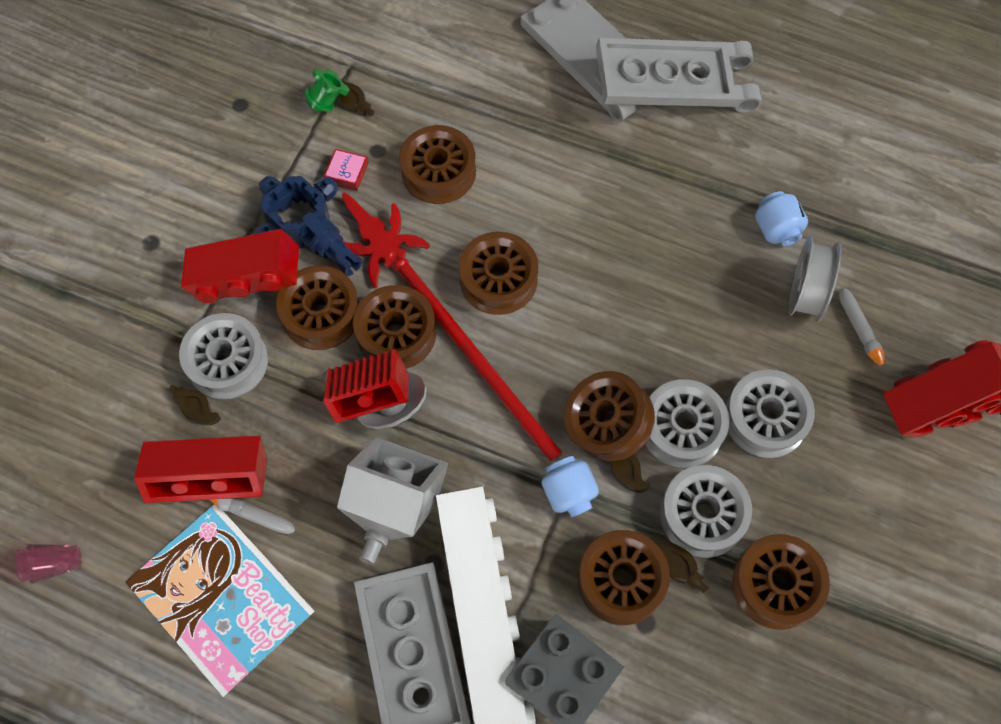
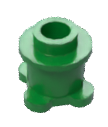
M316 68L312 73L316 80L312 86L306 87L304 94L307 98V104L312 109L318 112H330L334 108V101L340 93L347 95L350 90L347 85L342 83L334 71L330 69L324 71Z

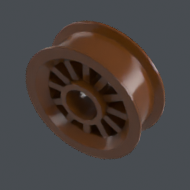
M444 125L427 126L411 134L401 147L399 161L402 169L403 183L415 198L426 203L445 204L458 200L471 189L476 177L475 150L470 139L461 131Z
M490 232L476 237L465 247L460 256L459 275L462 293L473 307L488 314L504 315L523 308L532 299L537 288L538 259L535 251L524 239L508 232ZM500 270L504 271L506 274L502 276H495L491 273Z
M329 266L306 267L298 271L297 285L282 287L279 290L276 300L277 313L285 332L296 344L307 349L326 350L344 343L354 333L353 318L359 305V300L352 281L340 270ZM317 305H326V307L320 311H312V309Z
M402 285L380 287L366 295L356 308L353 318V329L359 349L365 358L369 359L370 355L376 357L377 353L390 352L391 349L397 350L407 369L423 361L431 352L436 340L434 312L427 298L417 290ZM393 324L403 325L398 331L387 330Z
M603 371L585 378L574 388L565 406L564 422L570 438L588 454L603 461H619L634 455L646 444L654 428L655 411L650 397L632 378L616 371ZM615 410L614 416L609 421L604 422L605 416L610 411Z
M630 530L611 531L594 540L586 549L578 571V588L587 608L599 619L615 625H632L650 617L664 600L670 583L669 566L662 550L647 536ZM619 550V559H617L613 551ZM627 551L634 553L631 559L627 558ZM605 555L609 563L601 559V557ZM640 556L644 562L638 565L636 560ZM596 566L604 572H594V567ZM648 568L651 571V574L641 573ZM618 569L627 570L633 577V584L630 586L617 584L613 579L612 573ZM594 581H600L605 583L596 587ZM643 583H652V588L647 587ZM609 590L611 594L606 600L601 594ZM638 593L642 594L647 598L642 601ZM615 596L620 597V606L612 603ZM627 596L631 599L632 606H627Z
M773 534L757 540L739 558L733 572V591L739 606L753 621L767 628L777 630L795 628L815 616L822 609L828 598L830 579L824 560L810 544L795 536ZM787 557L792 559L790 563H786ZM797 564L802 568L799 571L795 568ZM772 573L781 574L787 579L788 591L780 590L774 585ZM806 576L808 581L801 580V577ZM753 583H760L761 585L754 588ZM758 594H765L766 597L763 601L759 598ZM771 600H774V608L768 605ZM784 603L788 611H784Z

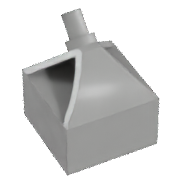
M376 437L347 465L337 509L366 531L364 536L366 544L359 557L361 561L374 565L381 547L385 548L388 541L414 536L437 505L436 495H440L448 466L447 462Z

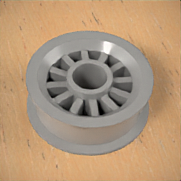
M811 236L807 238L801 250L791 284L787 309L789 316H792L796 311L814 315L816 322H820L823 319L830 304L839 273L842 253L840 243L837 242L833 247L813 243V237Z
M231 313L213 314L195 323L185 334L179 350L180 364L184 373L198 391L214 399H233L250 392L262 380L268 365L267 349L256 327L246 318ZM231 352L228 358L218 360L221 354Z
M759 370L746 375L734 387L726 403L729 415V436L742 450L761 458H778L791 453L807 436L815 418L814 403L806 387L793 376L778 370ZM761 409L771 410L777 419L765 417Z
M678 379L658 387L650 396L655 411V423L652 434L645 444L646 448L657 460L671 467L685 469L705 464L718 452L729 429V415L725 403L712 388L695 380ZM679 418L686 419L692 424L693 428L683 429L677 425L675 420ZM674 440V441H676L677 443H676V445H674V444H672L671 442ZM683 443H686L687 448H683Z
M712 465L693 466L680 472L669 484L660 505V521L668 539L673 544L687 550L692 556L701 558L716 557L731 550L748 530L752 518L751 499L742 482L729 471ZM701 486H706L705 492H703ZM713 488L717 489L719 492L717 494L713 493ZM725 496L728 500L722 501L721 498ZM696 505H708L714 512V518L707 519L699 515ZM689 521L690 524L685 527L682 523ZM694 528L698 529L697 535L691 532ZM706 530L708 531L710 538H705Z

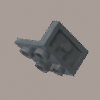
M555 614L506 678V685L552 723L584 724L621 673L624 666L558 614Z

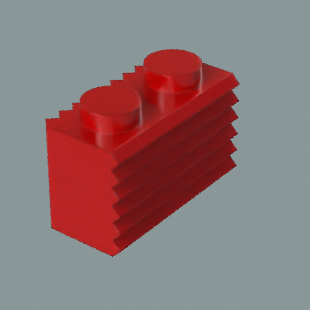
M391 349L390 352L377 353L376 357L370 355L369 359L363 357L362 361L356 359L355 363L349 362L348 364H342L341 367L328 368L323 402L336 423L408 403V371L397 350Z

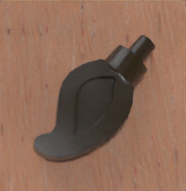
M342 81L350 90L347 95L339 94L343 108L351 112L358 111L363 115L373 116L375 111L371 109V104L366 101L363 90L352 83Z
M175 385L169 387L168 390L173 393V399L179 403L182 413L189 420L201 425H214L221 420L218 413L211 411L210 403L202 392L197 390L188 391L184 387L177 388Z
M632 455L623 460L610 461L612 475L623 487L637 493H643L648 490L650 484L641 477V466L637 457Z
M669 542L658 544L668 562L671 579L679 583H687L692 589L697 587L703 594L709 589L702 582L704 577L697 571V562L687 550Z

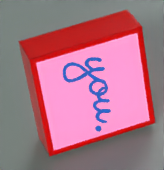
M335 149L324 177L329 176L335 181L337 186L358 191L369 164L367 156Z

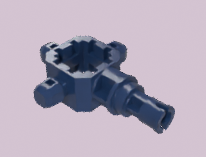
M272 176L263 178L259 182V188L263 195L261 210L267 224L262 223L253 234L282 229L299 245V248L307 246L315 255L329 258L345 275L351 276L354 274L350 266L356 272L362 265V259L343 243L340 230L330 221L326 202H329L338 191V186L329 176L323 177L313 183V187L302 176H289L282 182ZM292 200L296 203L300 201L303 203L308 202L315 211L314 214L308 212L303 216L300 225L296 222H293L291 225L287 221L284 223L277 212L281 211L283 213L290 208Z

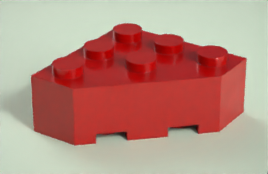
M988 340L977 341L964 349L965 354L955 359L944 358L928 366V372L918 377L916 375L906 376L894 382L895 388L883 393L900 434L903 436L921 437L932 434L934 432L933 425H936L937 428L948 426L955 428L982 420V412H986L987 415L997 413L1001 415V344L993 341L988 342Z

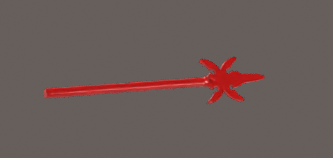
M346 192L342 193L346 206L359 224L360 234L365 242H370V245L365 247L361 243L344 241L343 243L357 256H371L368 263V275L373 288H378V277L381 271L378 263L381 260H385V267L393 268L410 288L417 290L427 298L432 306L436 321L550 462L557 460L562 455V451L410 266L408 259L405 258V248L400 249L402 244H406L409 248L430 249V244L423 238L415 235H399L402 219L396 203H392L389 219L391 229L386 231V225L379 218L369 215L354 198Z

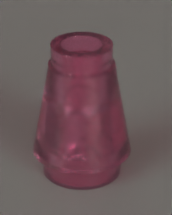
M27 544L26 548L16 551V571L20 582L29 581L31 584L75 569H81L82 562L79 545Z

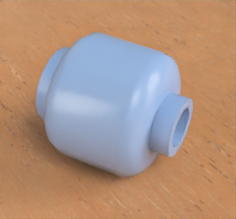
M781 191L774 192L763 198L755 213V220L764 238L771 244L782 243L783 246H789L798 242L802 238L801 233L808 225V217L799 200L793 194H785Z
M571 456L545 468L547 474L542 478L541 484L554 512L563 513L568 511L572 518L592 509L590 501L598 496L599 487L587 462L583 460L576 461L574 456Z

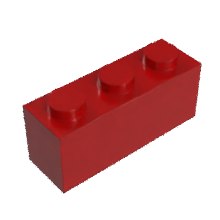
M282 229L185 248L181 288L194 296L199 302L214 303L218 299L233 296L246 297L249 293L265 290L278 291L282 287L297 285L299 245Z
M261 435L149 441L142 444L134 480L144 503L263 497L268 460Z

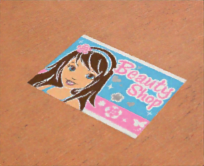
M216 505L210 507L125 582L223 697L314 612L308 603L224 511L220 510Z

